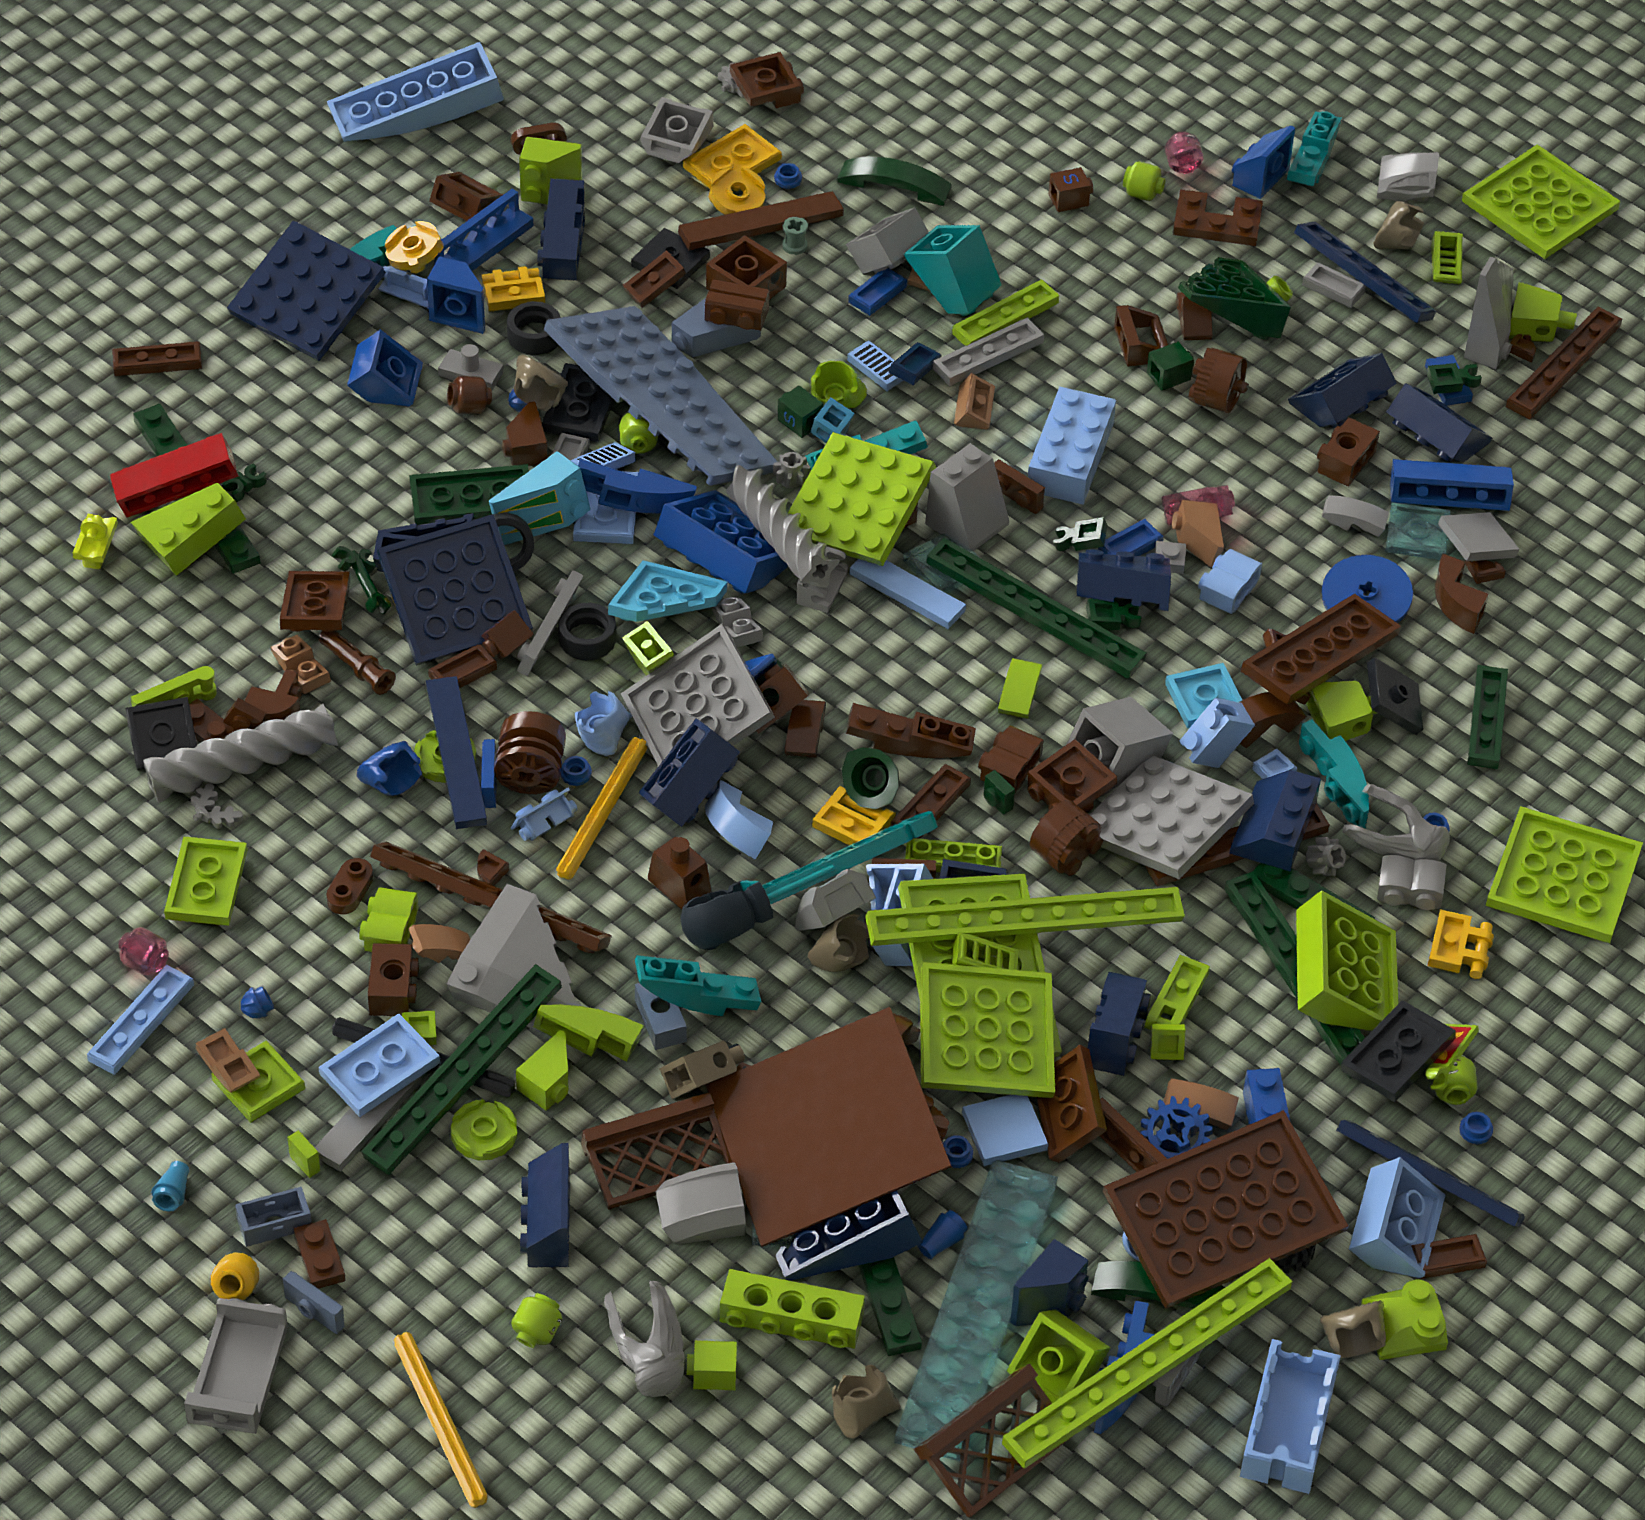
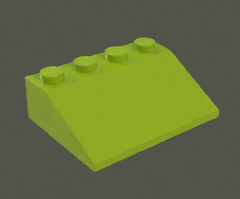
M1321 890L1296 910L1298 1010L1324 1024L1373 1031L1398 1005L1396 931Z

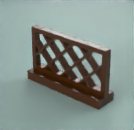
M710 1092L582 1130L581 1146L585 1156L589 1158L608 1210L655 1196L656 1190L667 1178L672 1179L680 1176L671 1172L677 1159L693 1165L692 1171L712 1167L703 1162L710 1149L721 1154L725 1164L732 1163L719 1122L713 1110L714 1102ZM709 1121L713 1131L708 1140L691 1133L695 1125ZM672 1132L683 1137L677 1150L660 1143L664 1134ZM715 1138H716V1141H717L718 1145L715 1144V1143H713V1141H714ZM687 1140L704 1147L699 1159L681 1152ZM642 1142L651 1146L645 1159L628 1152L632 1144ZM656 1149L673 1156L666 1169L649 1162ZM609 1151L619 1156L613 1169L599 1163L597 1154ZM624 1159L641 1166L634 1179L618 1172ZM648 1169L662 1175L659 1184L649 1186L640 1182L639 1180L644 1170ZM604 1174L609 1175L607 1180L605 1179ZM613 1178L631 1185L626 1194L612 1197L609 1186Z
M1027 1364L1014 1371L913 1449L921 1461L925 1459L928 1461L967 1518L978 1512L1065 1443L1063 1442L1025 1469L1009 1452L1008 1458L992 1455L994 1436L1003 1438L1007 1434V1432L994 1430L996 1415L999 1412L1012 1415L1011 1430L1019 1426V1416L1031 1418L1052 1404L1034 1379L1038 1374L1031 1364ZM1028 1390L1037 1400L1036 1413L1020 1410L1021 1397ZM1012 1402H1014V1403H1013V1409H1012V1408H1007V1406H1009ZM988 1422L987 1429L981 1428V1426ZM972 1433L986 1435L985 1453L968 1450L969 1439ZM962 1442L961 1449H960V1448H954V1447H956L959 1443ZM947 1453L961 1455L959 1474L948 1472L939 1459ZM968 1457L984 1459L982 1478L966 1475ZM991 1461L1007 1464L1006 1479L1004 1481L989 1480ZM1014 1466H1020V1468L1014 1472ZM965 1481L981 1484L980 1499L973 1505L964 1495ZM988 1486L995 1487L988 1492Z

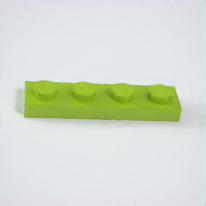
M1041 279L953 325L952 334L963 345L967 346L1025 318L1030 319L1059 304L1060 295Z

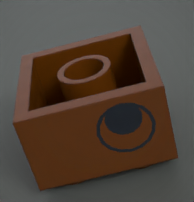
M744 235L706 263V289H710L714 279L769 289L770 300L786 288L787 261Z

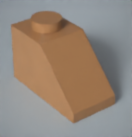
M1182 500L1178 512L1175 511L1172 517V528L1176 529L1177 540L1179 543L1186 544V549L1209 567H1213L1216 558L1224 549L1217 503Z

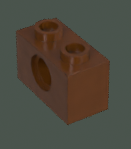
M1348 417L1341 427L1337 426L1328 444L1323 443L1317 454V459L1319 460L1317 473L1349 487L1376 453L1380 431Z
M787 663L782 667H779L778 664L772 666L762 675L765 680L758 684L761 692L772 688L779 694V700L776 703H768L775 718L757 729L756 732L758 734L809 695L807 689Z
M373 943L368 987L369 1016H396L397 1014L402 1016V1013L409 1012L410 1003L416 1004L417 985L412 984V977H418L419 958H413L412 944Z

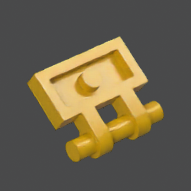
M526 266L518 267V270L502 272L501 269L492 270V273L481 274L488 311L513 309L522 303L531 301L545 303V294L538 268L527 269Z
M1440 909L1427 966L1459 973L1461 964H1466L1470 967L1469 975L1471 978H1482L1483 971L1487 969L1489 963L1487 952L1492 947L1494 935L1492 934L1493 925L1489 922H1482L1480 928L1471 927L1472 916ZM1466 941L1474 943L1475 950L1466 949Z

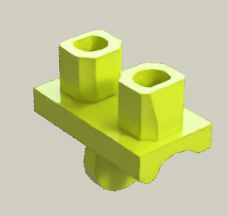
M87 514L80 527L81 532L73 550V559L82 560L85 568L101 569L118 525L117 518H102L99 515Z

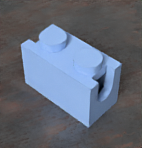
M1215 698L1179 741L1182 746L1192 751L1189 757L1192 763L1219 768L1255 724L1242 703Z

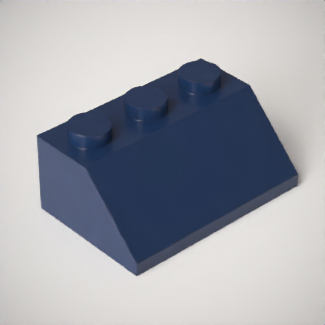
M1383 353L1345 361L1289 398L1288 401L1291 406L1319 427L1332 425L1333 428L1343 425L1348 419L1347 417L1352 413L1358 414L1369 407L1367 403L1370 401H1377L1389 394L1388 389L1396 385L1397 382Z
M1407 383L1404 384L1386 413L1394 417L1392 421L1394 425L1405 432L1411 429L1417 433L1414 437L1417 441L1427 447L1431 444L1439 449L1436 454L1450 463L1453 459L1464 463L1493 439L1489 434L1428 392Z
M696 718L638 793L682 827L685 822L689 823L694 819L699 810L698 806L703 799L710 797L718 787L717 781L723 773L729 772L735 766L738 760L737 755L740 751Z
M1288 770L1257 781L1252 792L1254 804L1244 813L1229 854L1291 871L1317 803L1321 778Z
M561 1143L529 1162L528 1176H522V1197H528V1205H521V1225H527V1233H520V1254H527L528 1268L569 1267V1143Z

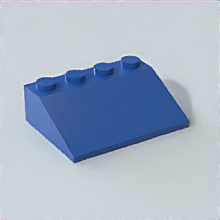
M717 490L666 503L663 506L653 535L663 541L666 547L684 554L688 561L699 564L709 570V574L713 577L727 581L737 592L746 594L762 589L788 567V564L780 558L775 549L765 540L762 533L743 514L737 503Z

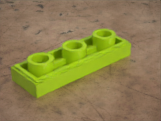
M913 838L906 844L905 859L935 860L936 872H941L943 859L1000 868L1002 846Z

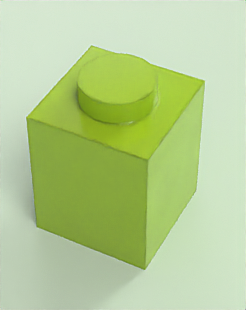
M695 1340L694 1354H687V1375H694L693 1389L736 1390L737 1342Z

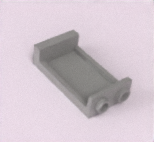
M218 1298L216 1303L217 1318L193 1393H187L184 1403L187 1423L256 1434L288 1329L286 1310L273 1304L260 1305L248 1303L237 1298Z

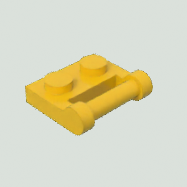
M839 786L813 818L812 827L847 845H851L891 827V821L895 818L896 813L887 808L882 810L880 808L869 809L860 807L848 796L846 789ZM847 807H850V808H852V809H854V810H856V811H858V812H860V813H862V814H859V813H857V812H855V811H853V810H851V809H849V808H847Z

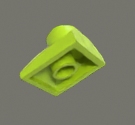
M1411 1280L1400 1290L1370 1296L1361 1300L1362 1305L1380 1300L1384 1302L1383 1317L1386 1341L1385 1346L1376 1350L1379 1360L1447 1349L1448 1338L1445 1318L1435 1289L1428 1282Z

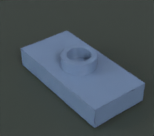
M290 1271L283 1278L285 1298L296 1305L306 1318H314L336 1335L345 1327L343 1306L294 1271Z

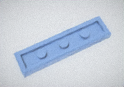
M858 559L850 567L851 576L946 629H949L966 611L965 603L887 560L883 566Z
M166 965L87 1053L88 1061L115 1075L194 986L193 978Z

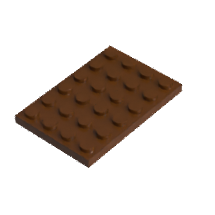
M1284 1110L1109 1183L1102 1190L1165 1309L1235 1280L1269 1258L1273 1262L1279 1261L1344 1233L1349 1227Z

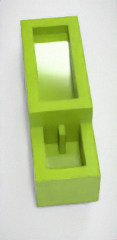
M561 1004L540 1005L533 1025L534 1028L551 1037L559 1030L566 1033L567 1045L591 1057L598 1047L626 1062L638 1044L644 1026L626 1017L604 1010Z

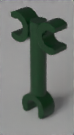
M250 464L245 468L244 475L237 470L239 476L223 482L222 487L227 493L234 490L232 498L239 502L244 497V491L249 492L252 488H259L266 484V473L262 472L255 476L257 474L256 465Z
M344 546L337 547L332 557L342 560L338 565L340 570L348 571L352 567L368 598L365 603L367 610L373 613L378 607L380 612L385 614L391 607V602L386 596L378 592L369 575L376 568L374 562L367 560L372 554L371 551L361 549L358 553Z

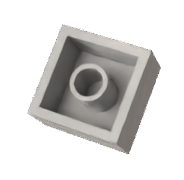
M914 207L884 218L847 243L846 246L862 274L874 271L876 274L888 267L892 269L905 261L903 258L904 253L928 234L929 231Z

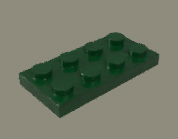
M528 464L409 475L415 524L418 526L435 523V520L444 518L445 521L457 519L472 513L475 519L492 515L488 501L529 472Z

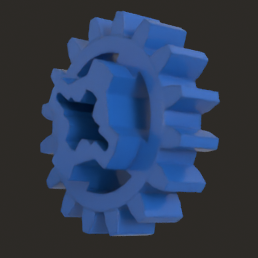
M1171 1096L1169 1105H1165L1160 1099L1158 1100L1159 1109L1157 1111L1150 1107L1147 1109V1115L1150 1119H1141V1127L1146 1130L1140 1133L1167 1159L1211 1141L1207 1136L1213 1135L1212 1126H1204L1209 1122V1115H1199L1201 1105L1196 1104L1192 1108L1189 1107V1098L1186 1097L1182 1104H1177L1175 1096ZM1175 1114H1181V1115H1185V1116H1187V1117H1182V1116H1178V1115H1175ZM1161 1120L1162 1129L1156 1131V1135H1153L1156 1124ZM1170 1124L1178 1133L1182 1132V1142L1175 1134H1170ZM1199 1131L1198 1139L1191 1147L1190 1138ZM1166 1149L1175 1151V1152H1177V1153L1168 1152V1151H1166Z

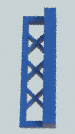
M514 189L509 190L441 240L444 245L443 250L434 258V265L440 256L465 262L473 271L534 226L533 218L519 209L518 192ZM509 204V208L504 211L506 205ZM450 247L448 252L444 255V250Z

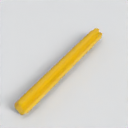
M634 737L631 739L556 868L557 875L561 879L570 880L574 877L647 750L646 741L643 738Z
M405 1332L402 1335H397L394 1338L395 1348L469 1505L473 1508L484 1505L488 1500L487 1492L412 1334Z

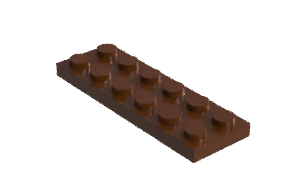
M1354 593L1243 661L1240 671L1288 705L1398 636L1401 625Z

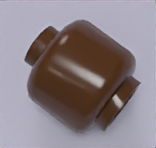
M458 376L453 383H449L447 402L458 414L479 415L484 412L486 405L491 404L492 389L487 387L485 380L481 377Z

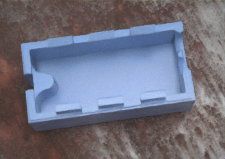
M1272 1339L1243 1456L1240 1477L1268 1484V1479L1272 1478L1283 1481V1488L1309 1494L1341 1355L1313 1349L1312 1356L1305 1357L1298 1353H1288L1281 1350L1282 1342Z

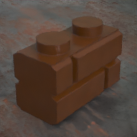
M713 279L705 299V321H710L717 325L737 326L745 330L762 331L769 311V289Z

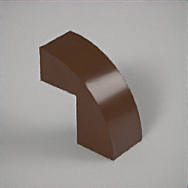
M1442 554L1435 583L1437 602L1443 613L1454 624L1474 634L1485 614L1489 594L1461 584L1465 561Z
M1270 692L1248 697L1239 703L1243 704L1255 726L1241 741L1240 745L1248 748L1273 724L1289 733L1307 716L1296 701L1287 705Z

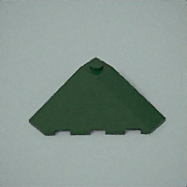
M1218 257L1213 265L1207 264L1202 268L1201 273L1195 272L1189 276L1188 282L1182 281L1178 287L1189 300L1263 340H1268L1269 337L1281 338L1291 306L1243 260Z

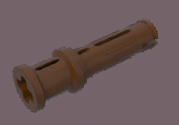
M336 630L332 632L322 631L319 636L321 638H319V642L354 670L357 679L370 684L373 692L383 695L392 688L396 680L395 673L379 665L376 657L363 654Z

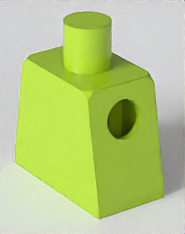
M1518 282L1511 316L1509 339H1513L1517 334H1529L1532 341L1551 342L1554 340L1557 327L1574 330L1577 313L1560 310L1562 302L1560 294Z
M1357 681L1323 682L1309 691L1311 698L1306 703L1314 722L1329 739L1341 735L1347 741L1367 734L1371 728L1373 714H1378L1372 710L1371 697H1366L1361 684Z

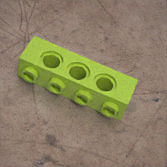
M729 1269L720 1301V1322L727 1323L736 1328L747 1327L761 1330L767 1334L792 1336L801 1341L812 1340L827 1343L836 1348L848 1347L855 1349L864 1316L865 1295ZM822 1317H827V1318H830V1319L824 1320V1319H821V1318H822Z

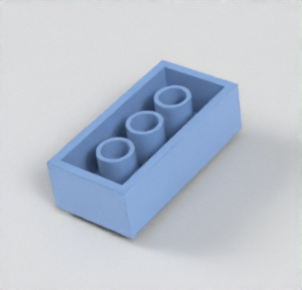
M1059 387L1028 467V477L1045 487V496L1084 505L1114 425L1116 399Z

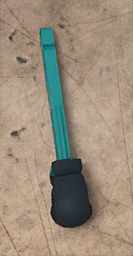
M933 811L923 812L908 818L897 825L886 828L764 885H761L759 881L742 880L730 885L728 890H718L701 897H695L684 905L680 917L682 931L687 939L699 949H715L720 944L730 941L752 929L756 922L764 923L772 919L773 911L771 904L835 876L843 870L850 869L907 843L913 838L933 831L938 827Z

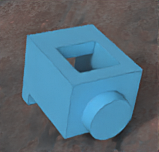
M830 397L814 418L811 433L827 443L832 432L845 435L855 413Z

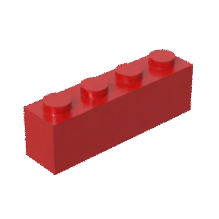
M223 433L209 436L203 440L110 474L116 501L126 518L193 494L215 483L220 484L239 476L232 450Z

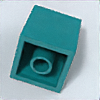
M937 225L904 253L906 260L948 314L967 316L977 310L976 307L983 301L991 298L993 292L1002 285L980 225Z

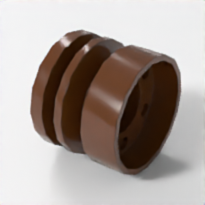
M531 711L515 713L504 720L500 729L499 748L494 764L495 777L501 785L514 792L534 795L548 792L556 787L560 779L561 758L564 754L566 742L565 729L560 722L549 715Z

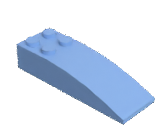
M478 42L326 102L343 141H354L399 135L429 128L503 101L504 98L497 76L481 43Z

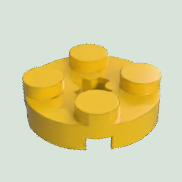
M726 167L716 173L712 180L708 197L718 211L726 215L763 206L766 196L764 191L765 184L754 171L743 167L741 170H732L733 167ZM732 189L735 191H743L742 196H737L733 194Z
M424 221L414 222L416 226L408 229L406 225H403L393 231L385 242L387 251L385 254L394 268L410 270L411 273H419L425 269L426 264L431 262L443 250L444 245L436 227Z

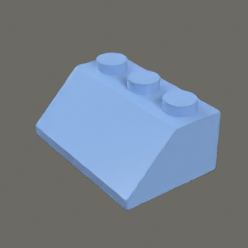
M1401 1157L1372 1167L1349 1250L1371 1268L1416 1278L1424 1277L1425 1271H1423L1425 1263L1427 1265L1432 1249L1430 1244L1434 1241L1445 1194ZM1425 1243L1424 1248L1421 1250V1263L1419 1262L1418 1264L1411 1245Z

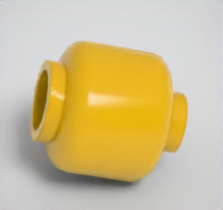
M234 1252L225 1255L214 1267L211 1274L212 1289L219 1298L223 1299L237 1298L245 1300L251 1295L259 1282L257 1263L244 1253Z

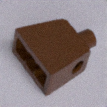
M674 837L653 852L648 880L680 909H683L684 905L691 899L712 892L707 862L690 847V843L686 838Z

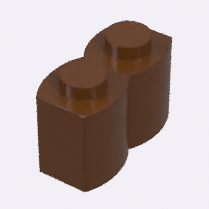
M1011 725L1004 732L1000 731L993 742V748L990 752L985 751L980 758L978 768L981 769L980 780L985 782V775L995 770L1015 788L1016 793L1025 781L1028 772L1036 766L1041 758L1044 740Z

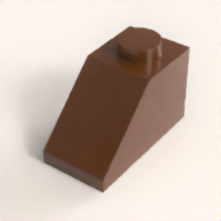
M532 401L506 427L507 439L502 440L504 457H510L512 466L528 464V466L538 465L547 459L546 437L536 402Z

